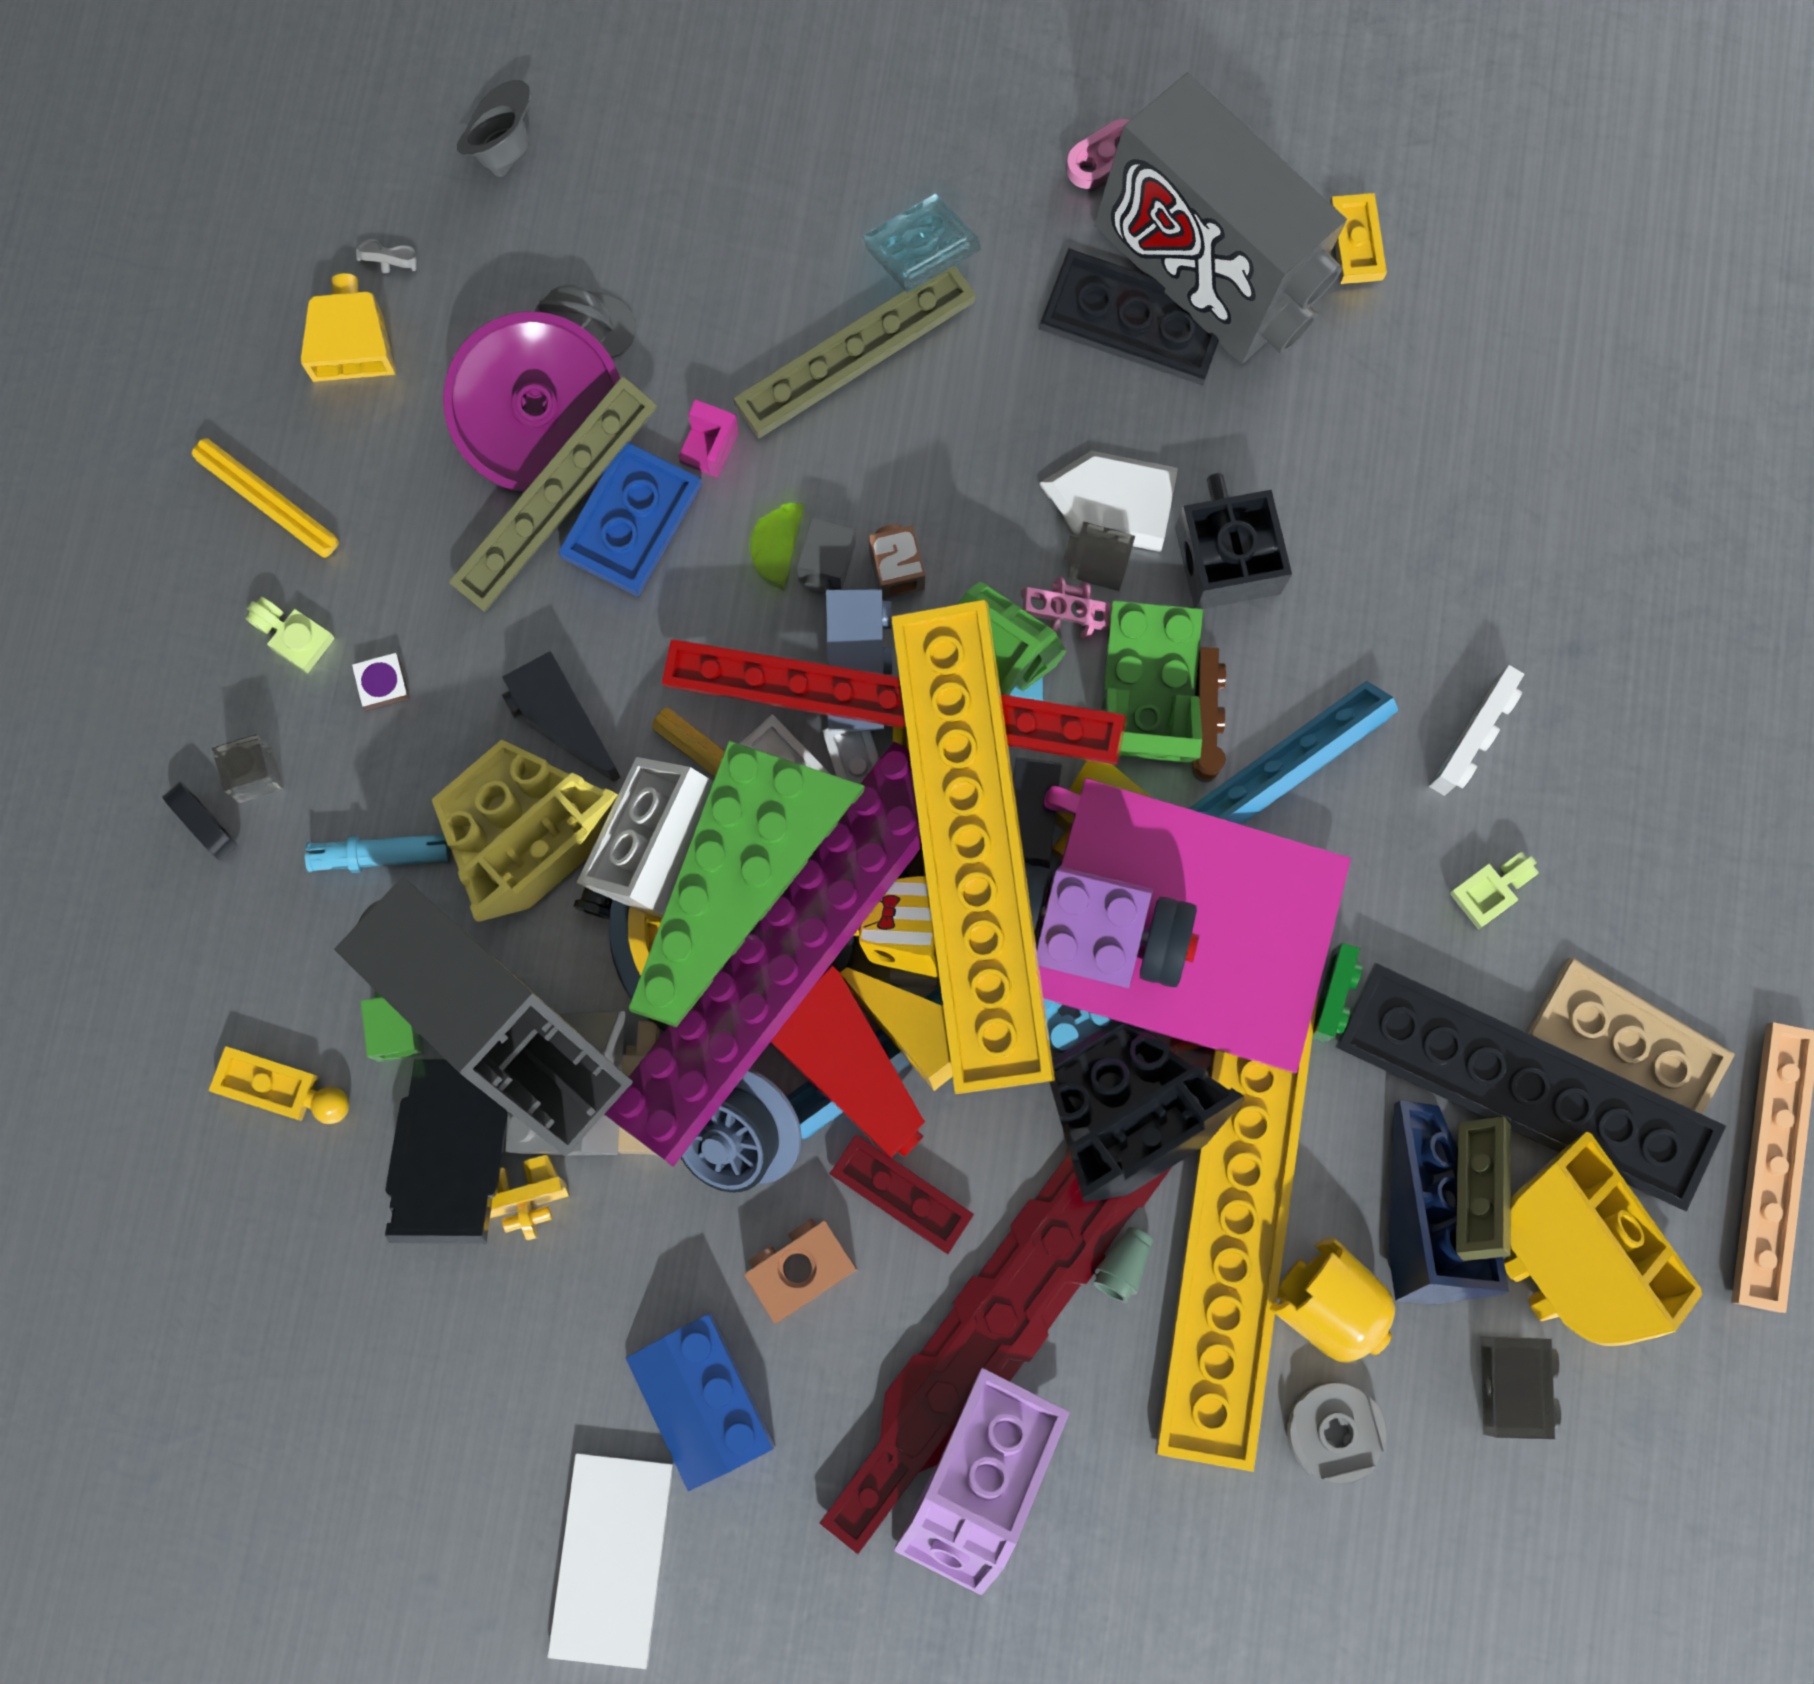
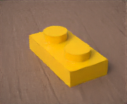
M1375 193L1332 196L1330 204L1347 218L1335 243L1336 259L1342 266V271L1339 274L1340 284L1382 281L1387 270Z

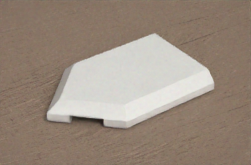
M1091 450L1041 481L1039 485L1062 513L1064 521L1074 535L1086 537L1087 526L1096 525L1104 528L1103 534H1096L1105 536L1109 531L1121 532L1131 535L1128 543L1129 546L1161 552L1178 468ZM1114 538L1112 542L1117 543L1118 538Z

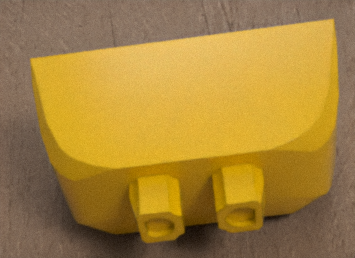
M1586 1131L1569 1144L1511 1197V1248L1513 1251L1510 1253V1256L1504 1259L1505 1270L1510 1279L1515 1282H1519L1529 1276L1535 1281L1540 1290L1534 1292L1528 1300L1530 1308L1539 1321L1560 1317L1562 1322L1572 1331L1597 1345H1628L1676 1332L1701 1298V1287L1591 1133Z

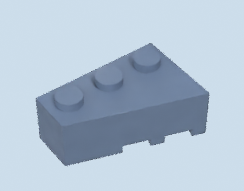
M882 589L826 590L827 665L892 675V647H883V629H892L891 601H882ZM828 715L829 731H884V725Z

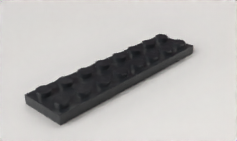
M1374 963L1349 1016L1346 1028L1335 1046L1348 1054L1487 1119L1504 1116L1511 1124V1130L1557 1152L1564 1150L1587 1131L1593 1135L1628 1185L1686 1212L1726 1128V1125L1378 963Z

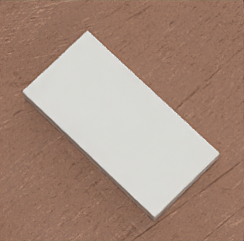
M580 1452L575 1454L548 1658L647 1669L674 1463Z

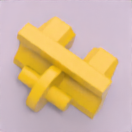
M547 1155L523 1162L528 1185L519 1188H511L508 1170L501 1168L498 1192L492 1201L490 1219L517 1211V1215L502 1219L505 1232L522 1228L527 1241L538 1237L536 1224L552 1220L549 1206L535 1210L532 1207L570 1196L567 1183L558 1176L551 1158Z

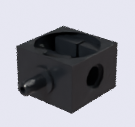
M1221 473L1209 475L1206 480L1211 501L1183 506L1175 526L1193 607L1206 609L1280 595L1292 576V571L1272 489L1229 497L1224 475Z

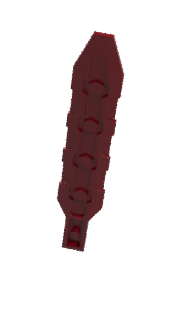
M1068 1148L1066 1149L1068 1155L1034 1200L1029 1199L1010 1225V1233L978 1276H972L952 1302L954 1308L922 1351L911 1357L885 1392L879 1442L820 1520L819 1524L855 1553L859 1554L916 1475L936 1466L940 1461L981 1368L1010 1382L1023 1363L1031 1361L1048 1338V1329L1081 1284L1089 1282L1095 1273V1269L1105 1258L1104 1253L1136 1209L1143 1208L1171 1168L1127 1196L1084 1203Z

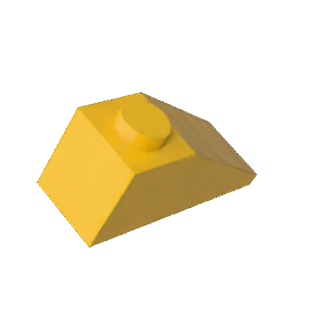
M848 967L840 972L855 999L933 1091L952 1077L944 1008L942 1005Z

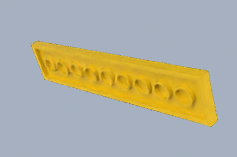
M986 600L892 616L955 1094L1055 1081L988 603Z
M1318 994L1297 1073L1288 1072L1213 1049L1209 1077L1227 1089L1233 1088L1244 1095V1101L1208 1144L1198 1151L1155 1454L1254 1472L1275 1314L1270 1310V1307L1277 1302Z

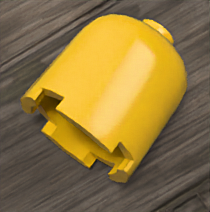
M1333 1237L1320 1240L1314 1245L1320 1253L1314 1256L1307 1264L1298 1259L1284 1275L1278 1289L1277 1299L1280 1302L1271 1305L1270 1310L1323 1354L1336 1361L1348 1363L1363 1358L1369 1353L1372 1355L1379 1354L1392 1338V1333L1389 1330L1392 1326L1396 1309L1391 1292L1338 1240Z

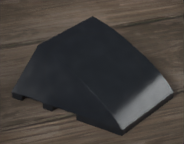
M1116 1020L1052 1059L1055 1081H1049L1084 1203L1131 1194L1207 1145L1244 1101V1095L1233 1088L1227 1089L1209 1077L1207 1071L1200 1066H1193L1171 1052L1170 1046L1143 1028Z

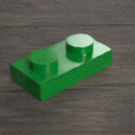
M1341 943L1333 949L1317 1003L1313 1039L1326 1043L1335 1038L1336 1032L1340 1034L1344 1032L1350 1015V1007L1344 1006L1348 990H1355L1363 969V963L1357 962L1360 948Z

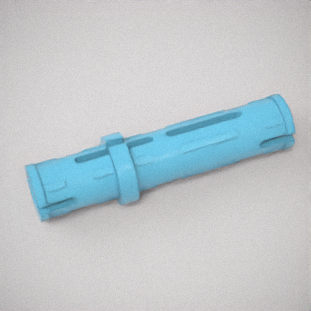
M444 833L360 840L359 836H348L347 841L307 842L305 845V851L309 852V854H305V864L308 872L349 869L351 873H358L362 871L363 867L450 862V854L447 853V851H450V847L447 845Z

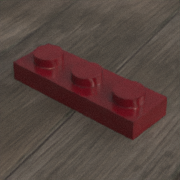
M855 1134L829 1173L832 1177L947 1255L974 1216L971 1211L891 1157H888L857 1134Z

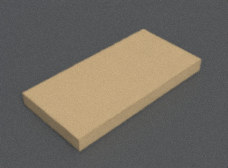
M1573 957L1566 959L1526 1030L1528 1034L1700 1114L1704 1113L1735 1056L1733 1052Z

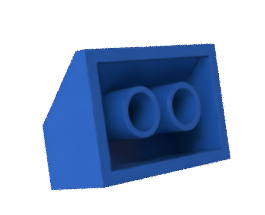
M713 1313L689 1323L626 1357L628 1365L688 1491L735 1470L773 1450L776 1446Z

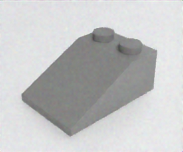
M624 1011L558 1014L622 1071ZM508 1112L505 1152L539 1156H564ZM603 1115L567 1156L618 1155L619 1126Z

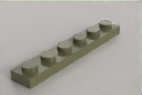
M950 261L733 398L734 406L756 437L760 439L973 304L976 300V293L953 262Z
M622 376L450 579L449 583L483 612H486L656 411L658 405Z

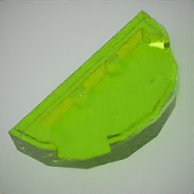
M786 503L781 505L782 508L773 510L765 517H761L751 534L750 554L757 573L769 585L783 591L786 590L805 509L804 503Z

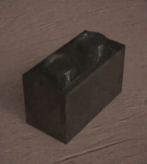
M1481 1336L1483 1435L1495 1438L1555 1439V1428H1559L1561 1424V1407L1559 1400L1554 1398L1553 1378H1557L1559 1375L1560 1362L1557 1350L1552 1348V1339Z

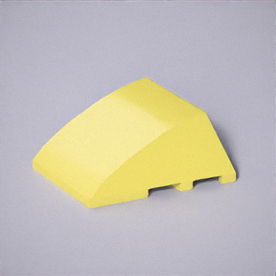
M501 739L431 799L447 845L451 848L457 863L460 881L465 886L471 902L470 909L474 919L480 922L527 910L534 906L589 857L618 794L606 788L603 790L584 781L579 775L564 772L550 765L546 760Z

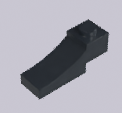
M1016 757L1013 785L1024 863L1050 869L1056 811L1046 809L1043 801L1046 792L1052 786L1059 787L1062 764L1060 762Z

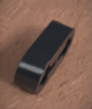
M182 782L176 784L162 796L165 803L219 861L238 846L226 829Z

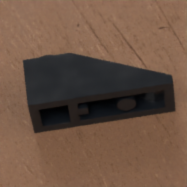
M551 651L502 676L509 691L501 695L514 718L523 714L531 728L612 782L621 778Z

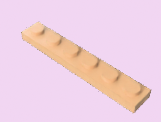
M1775 1022L1766 1024L1731 1300V1303L1777 1313H1786L1814 1083V1030Z

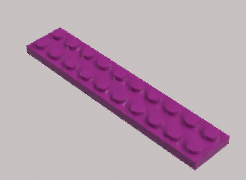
M894 741L860 783L865 786L861 796L855 803H852L838 821V825L828 837H825L809 857L808 863L765 917L759 920L747 935L742 946L716 974L711 985L677 1027L671 1025L667 1027L628 1077L633 1083L604 1114L674 1167L921 849L922 843L910 753L908 748Z

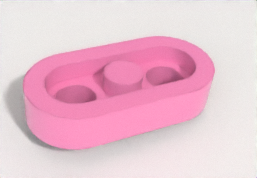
M1115 120L1082 140L1070 150L1067 158L1066 173L1074 185L1084 189H1092L1108 180L1117 150L1115 146L1119 143L1124 125L1130 120ZM1090 166L1094 171L1084 172L1081 170V167Z

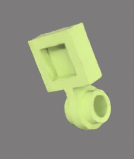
M262 596L257 602L251 601L246 607L249 612L245 619L265 634H268L272 628L277 631L267 645L307 674L335 639L330 632L296 609L291 612L283 623L279 620L283 612Z
M1521 851L1500 867L1501 871L1505 874L1502 878L1488 864L1449 894L1479 930L1518 901V898L1507 885L1512 883L1516 889H1519L1539 874L1538 870L1534 867L1537 862L1532 856L1527 858Z

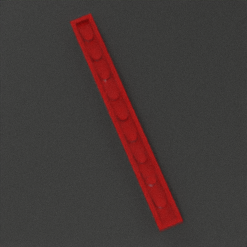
M674 639L670 640L661 682L667 688L906 729L899 677ZM1001 694L1009 747L1114 765L1118 764L1127 719L1125 715Z

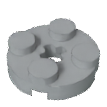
M1328 1382L1308 1389L1291 1405L1290 1417L1287 1423L1288 1443L1297 1462L1309 1474L1332 1483L1343 1484L1358 1481L1375 1468L1374 1464L1379 1460L1381 1451L1384 1452L1387 1426L1381 1409L1369 1396H1366L1361 1390L1350 1385ZM1335 1418L1340 1425H1347L1349 1428V1434L1342 1436L1343 1445L1337 1447L1333 1440L1326 1439L1324 1435V1430L1330 1427L1329 1421Z

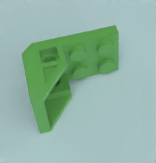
M979 581L965 592L958 604L986 600L989 607L1000 692L1004 695H1010L1015 687L1023 692L1054 669L1067 651L1053 629Z
M1123 601L1111 602L1101 711L1123 714L1127 718L1119 756L1186 763L1200 759L1202 747L1200 698L1195 696L1203 609Z

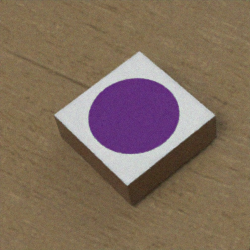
M397 653L352 664L361 704L366 711L410 699L400 657Z

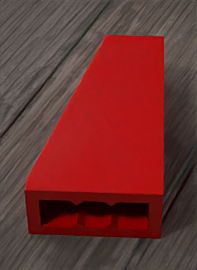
M832 966L817 981L770 1043L888 1157L892 1158L897 1151L905 1157L923 1138L918 1129L925 1121L843 977Z

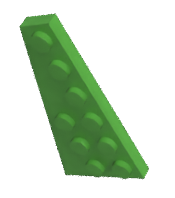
M729 741L630 1003V1012L677 1027L711 985L713 978L728 959L742 946L747 935L759 920L765 917L808 863L809 857L825 837H828L838 825L840 818L852 803H855L861 796L865 786Z

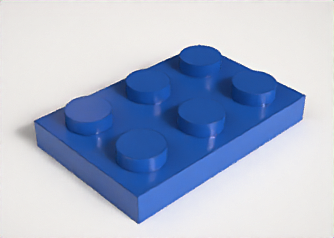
M628 443L601 476L559 549L558 554L560 558L639 597L702 487L701 478Z

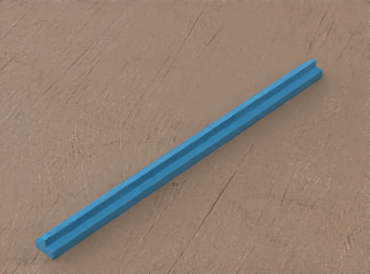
M1365 681L1188 809L1240 825L1246 823L1247 820H1251V817H1255L1256 813H1260L1269 804H1273L1274 800H1278L1287 791H1291L1292 788H1295L1305 778H1309L1310 775L1317 772L1323 765H1327L1328 762L1335 759L1337 755L1340 756L1341 752H1344L1345 749H1349L1358 740H1362L1363 736H1367L1376 727L1384 724L1393 714L1399 711L1394 697L1370 682ZM1042 922L1041 930H1040L1039 937H1038V940H1037V943H1036V949L1038 948V944H1039V940H1040V936H1041L1042 927H1043V923H1044V922ZM941 986L924 998L943 1006ZM878 1030L875 1033L877 1039L896 1072L900 1073L902 1069L910 1065V1062L883 1030ZM807 1081L786 1096L799 1120L803 1140L814 1135L815 1131H819L820 1128H824L825 1124H829V1121H833L839 1114H843L811 1081Z

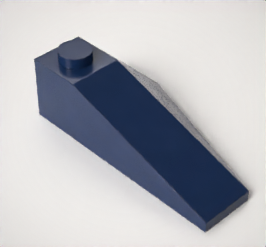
M1402 1100L1394 1104L1388 1246L1395 1301L1436 1305L1508 1293L1509 1287L1503 1257L1463 1261L1456 1253L1458 1148L1439 1106Z

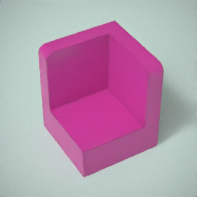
M695 399L688 413L691 430L678 456L679 462L719 478L739 433L737 417L735 414Z

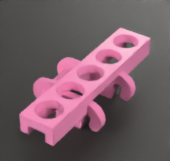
M1059 576L1051 585L1052 592L1031 587L1021 590V596L1023 597V607L1021 609L1033 617L1051 620V624L1047 626L1055 632L1058 630L1061 620L1079 623V626L1086 627L1080 633V638L1089 639L1094 629L1109 631L1111 603L1091 600L1092 592L1088 582H1082L1079 587L1067 585L1065 579ZM1031 598L1042 600L1043 608L1041 610L1035 609L1031 604ZM1073 602H1077L1076 612L1079 613V618L1075 617L1071 611ZM1061 604H1063V607H1064L1062 614H1061ZM1095 611L1103 612V620L1101 622L1095 620Z

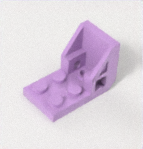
M981 1368L941 1459L932 1471L898 1539L894 1551L982 1595L1002 1572L1017 1544L1070 1412Z

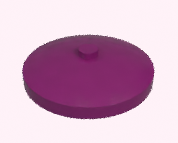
M528 311L504 315L474 331L453 357L447 371L443 390V408L447 428L458 451L475 471L498 486L524 493L619 381L620 376L612 358L603 345L578 324L566 318L543 312Z

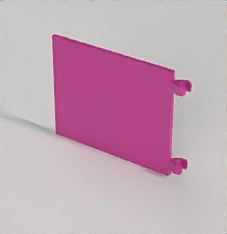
M1087 778L1084 779L1080 795L1065 788L1052 786L1045 794L1044 807L1052 811L1074 815L1060 866L1153 888L1145 927H1149V930L1159 897H1168L1177 901L1193 903L1197 905V913L1192 933L1200 936L1193 963L1185 961L1180 983L1177 987H1168L1139 978L1145 947L1140 946L1129 988L1039 966L1043 999L1281 1070L1297 1073L1351 858Z

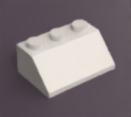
M636 757L577 883L639 911L663 918L714 781L688 766Z

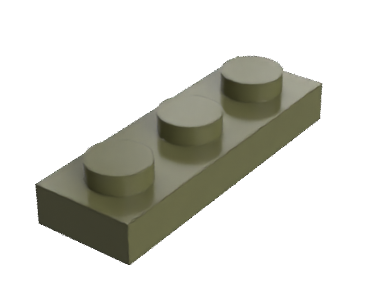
M1504 1116L1459 1122L1456 1253L1463 1261L1510 1256L1511 1124Z

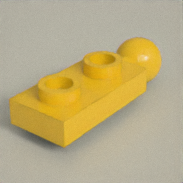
M227 1046L224 1048L208 1090L299 1121L303 1120L306 1109L309 1108L313 1116L324 1124L340 1122L345 1118L350 1107L347 1094L338 1087L327 1086L318 1091L314 1090L319 1077L317 1075Z

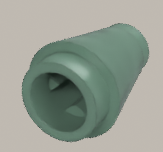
M1128 1227L1126 1233L1095 1269L1097 1277L1093 1283L1094 1286L1107 1296L1127 1303L1131 1294L1136 1295L1138 1293L1150 1248L1154 1240L1145 1232L1134 1227Z

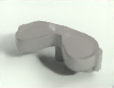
M370 239L356 247L357 261L381 262L382 273L390 272V264L402 268H411L412 271L417 269L415 250L411 246L401 245L393 248H384L378 240Z

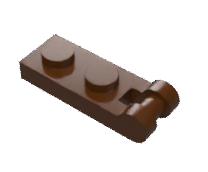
M1201 647L1199 650L1195 696L1200 698L1202 747L1200 759L1192 761V773L1201 782H1211L1214 780L1226 761L1225 753L1217 746V734H1223L1225 728V707H1218V690H1224L1226 683V664L1219 663V648Z

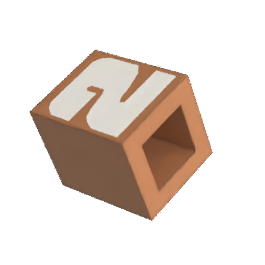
M891 524L876 530V534L869 535V553L878 588L882 589V600L925 590V572L913 525L902 528L899 524Z

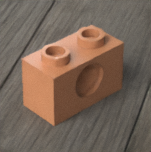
M811 1218L788 1234L793 1242L778 1252L771 1245L748 1260L752 1269L743 1275L774 1324L779 1323L857 1270L825 1220L816 1225ZM795 1254L807 1256L812 1265L810 1276L800 1283L791 1281L785 1274V1263L789 1257Z

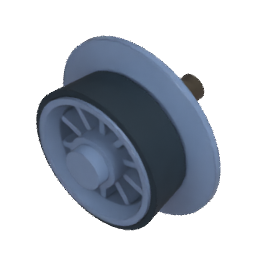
M749 1069L681 1156V1160L688 1170L700 1181L720 1191L743 1192L755 1187L757 1184L771 1183L788 1173L798 1159L802 1142L799 1120L793 1106L784 1093L765 1076Z

